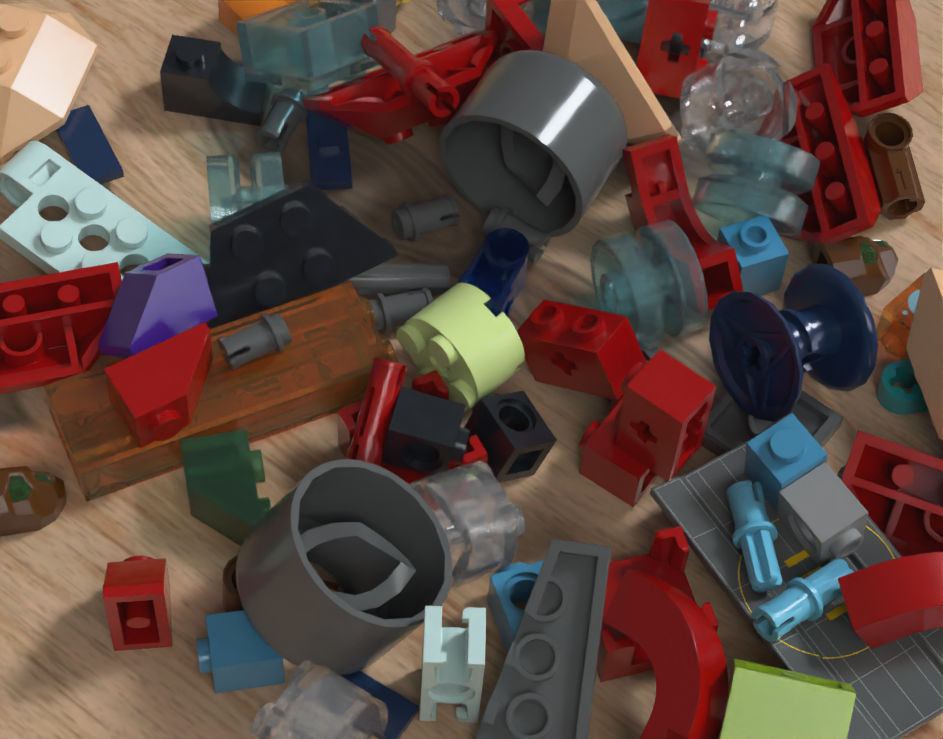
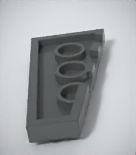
M552 539L475 739H588L611 546Z

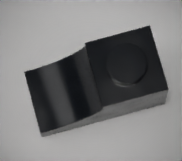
M172 34L160 70L164 111L261 126L272 90L271 76L255 73L235 63L223 52L221 42Z

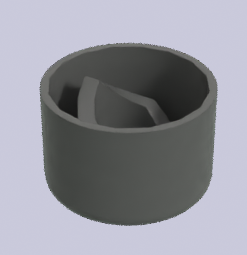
M521 50L505 54L489 67L442 130L438 144L440 159L450 181L477 210L488 217L496 206L503 210L506 207H510L513 209L515 217L544 233L550 234L551 237H557L573 230L582 219L622 160L623 149L627 147L628 138L625 120L617 102L593 75L572 61L556 54L540 50Z
M353 459L329 461L307 473L250 529L242 542L236 563V582L241 604L251 625L264 642L277 654L296 666L315 673L336 676L355 673L371 666L424 623L425 606H442L448 595L452 580V558L449 544L439 520L427 502L408 483L394 473L375 464ZM310 562L319 564L331 573L341 586L343 593L332 592L328 589Z

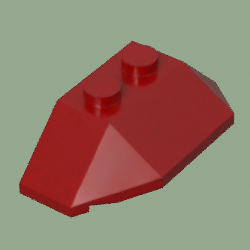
M826 0L812 26L815 68L825 63L830 65L854 116L863 118L908 103L924 92L916 18L910 0Z
M476 30L415 54L417 58L428 60L436 66L441 73V78L457 89L460 100L456 109L448 102H442L451 112L448 116L437 117L422 102L411 100L401 90L400 83L383 67L303 98L304 107L366 138L384 139L385 144L400 142L413 136L412 128L428 122L429 127H433L450 121L456 113L455 110L459 109L482 78L498 42L496 31Z
M825 63L781 84L776 96L779 100L768 116L755 149L770 220L778 235L815 245L836 243L870 229L874 226L881 212L860 129L832 68L828 63Z
M118 262L0 283V394L86 378L101 354L98 343L122 283Z
M858 430L841 481L869 512L868 516L902 557L943 552V460Z

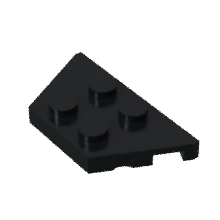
M307 179L210 224L208 285L218 315L207 322V326L210 329L211 343L213 345L221 337H227L260 322V315L264 313L270 316L280 313L398 256L393 244L364 225L357 216L345 207L339 206L328 198L325 192Z

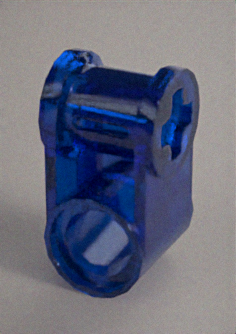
M499 228L490 232L484 238L469 268L463 272L457 282L471 284L488 295L491 299L484 303V305L495 317L504 312L509 318L514 302L525 285L529 259L528 240L515 229ZM506 260L511 261V263H501L498 261Z

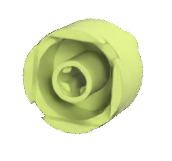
M457 283L407 320L396 331V337L403 349L410 354L419 370L415 374V378L437 370L448 388V400L466 405L465 411L473 408L481 398L491 394L520 370L517 367L524 362L525 353L521 339L506 314L502 312L495 317L484 305L491 298L471 284Z

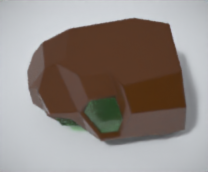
M863 236L849 237L836 243L815 245L811 258L812 264H829L846 274L864 297L879 293L890 283L899 260L893 247L882 239L872 240L869 237Z
M27 466L0 468V537L38 531L58 518L66 503L63 480L49 472L32 471Z

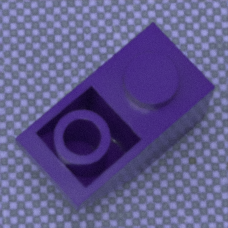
M167 253L125 273L98 343L101 355L125 357L126 359L218 316L200 255Z

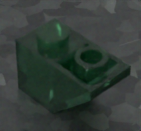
M247 429L180 439L191 516L241 546L250 529L271 509L269 497L258 498L256 483L265 482L261 449L250 451Z

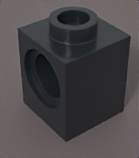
M401 387L388 429L381 462L445 480L450 460L462 461L470 430L460 427L466 405Z
M524 391L502 395L492 393L481 398L473 406L472 414L464 428L470 430L467 446L469 445L470 437L477 435L488 453L486 475L492 484L534 475L557 441Z

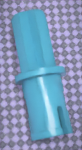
M751 480L737 482L726 491V497L735 524V531L732 534L733 544L736 548L742 550L752 589L758 593L777 589L783 581L773 544L778 537L777 527L770 523L769 516L767 515L762 485L759 482H755L752 485Z
M835 559L805 579L795 577L787 583L786 590L781 592L780 595L752 611L751 617L756 619L753 622L755 629L765 640L775 642L801 622L818 619L822 616L823 607L842 595L837 578L854 571L849 568L845 560Z

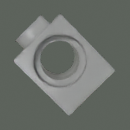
M826 462L779 491L777 517L818 567L832 557L836 559L848 557L863 543L869 512Z

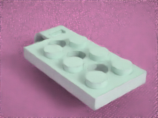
M30 141L0 169V193L11 205L17 208L0 225V239L47 274L118 262L121 271L128 265L146 264L167 253L197 255L39 141ZM57 206L64 209L68 215L60 221H47L39 213L46 207ZM97 235L104 238L108 245L100 251H89L83 248L79 242L87 236ZM201 258L202 264H209L206 260Z

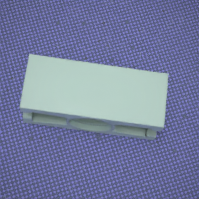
M425 606L419 721H436L437 703H462V707H456L457 721L478 723L485 669L486 608H465L463 610L462 623H468V628L442 627V606Z

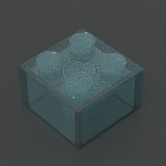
M298 0L236 22L245 80L266 83L267 88L270 90L296 88L300 90L302 95H318L329 91V84L337 81L353 80L366 74L365 70L379 65L361 49V40L364 34L373 41L377 40L369 31L371 27L379 26L377 5L342 0Z

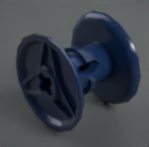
M811 263L796 272L784 292L782 310H778L773 303L755 292L732 291L719 299L710 320L709 342L713 363L720 380L736 404L759 420L774 422L791 413L801 395L803 374L806 372L812 379L830 390L849 392L866 384L876 366L878 340L874 318L866 300L846 274L829 264Z

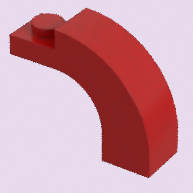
M666 134L624 148L623 156L632 193L625 195L630 216L641 246L668 292L681 305L699 314L715 308L719 299L730 292L744 291L735 248L715 240L705 229L695 211L686 182L677 136Z
M943 552L900 557L874 564L837 578L853 630L872 649L911 634L943 628Z
M627 568L603 622L640 644L649 656L655 672V703L640 739H718L728 697L729 681L725 654L714 626L703 610L685 593L657 577Z

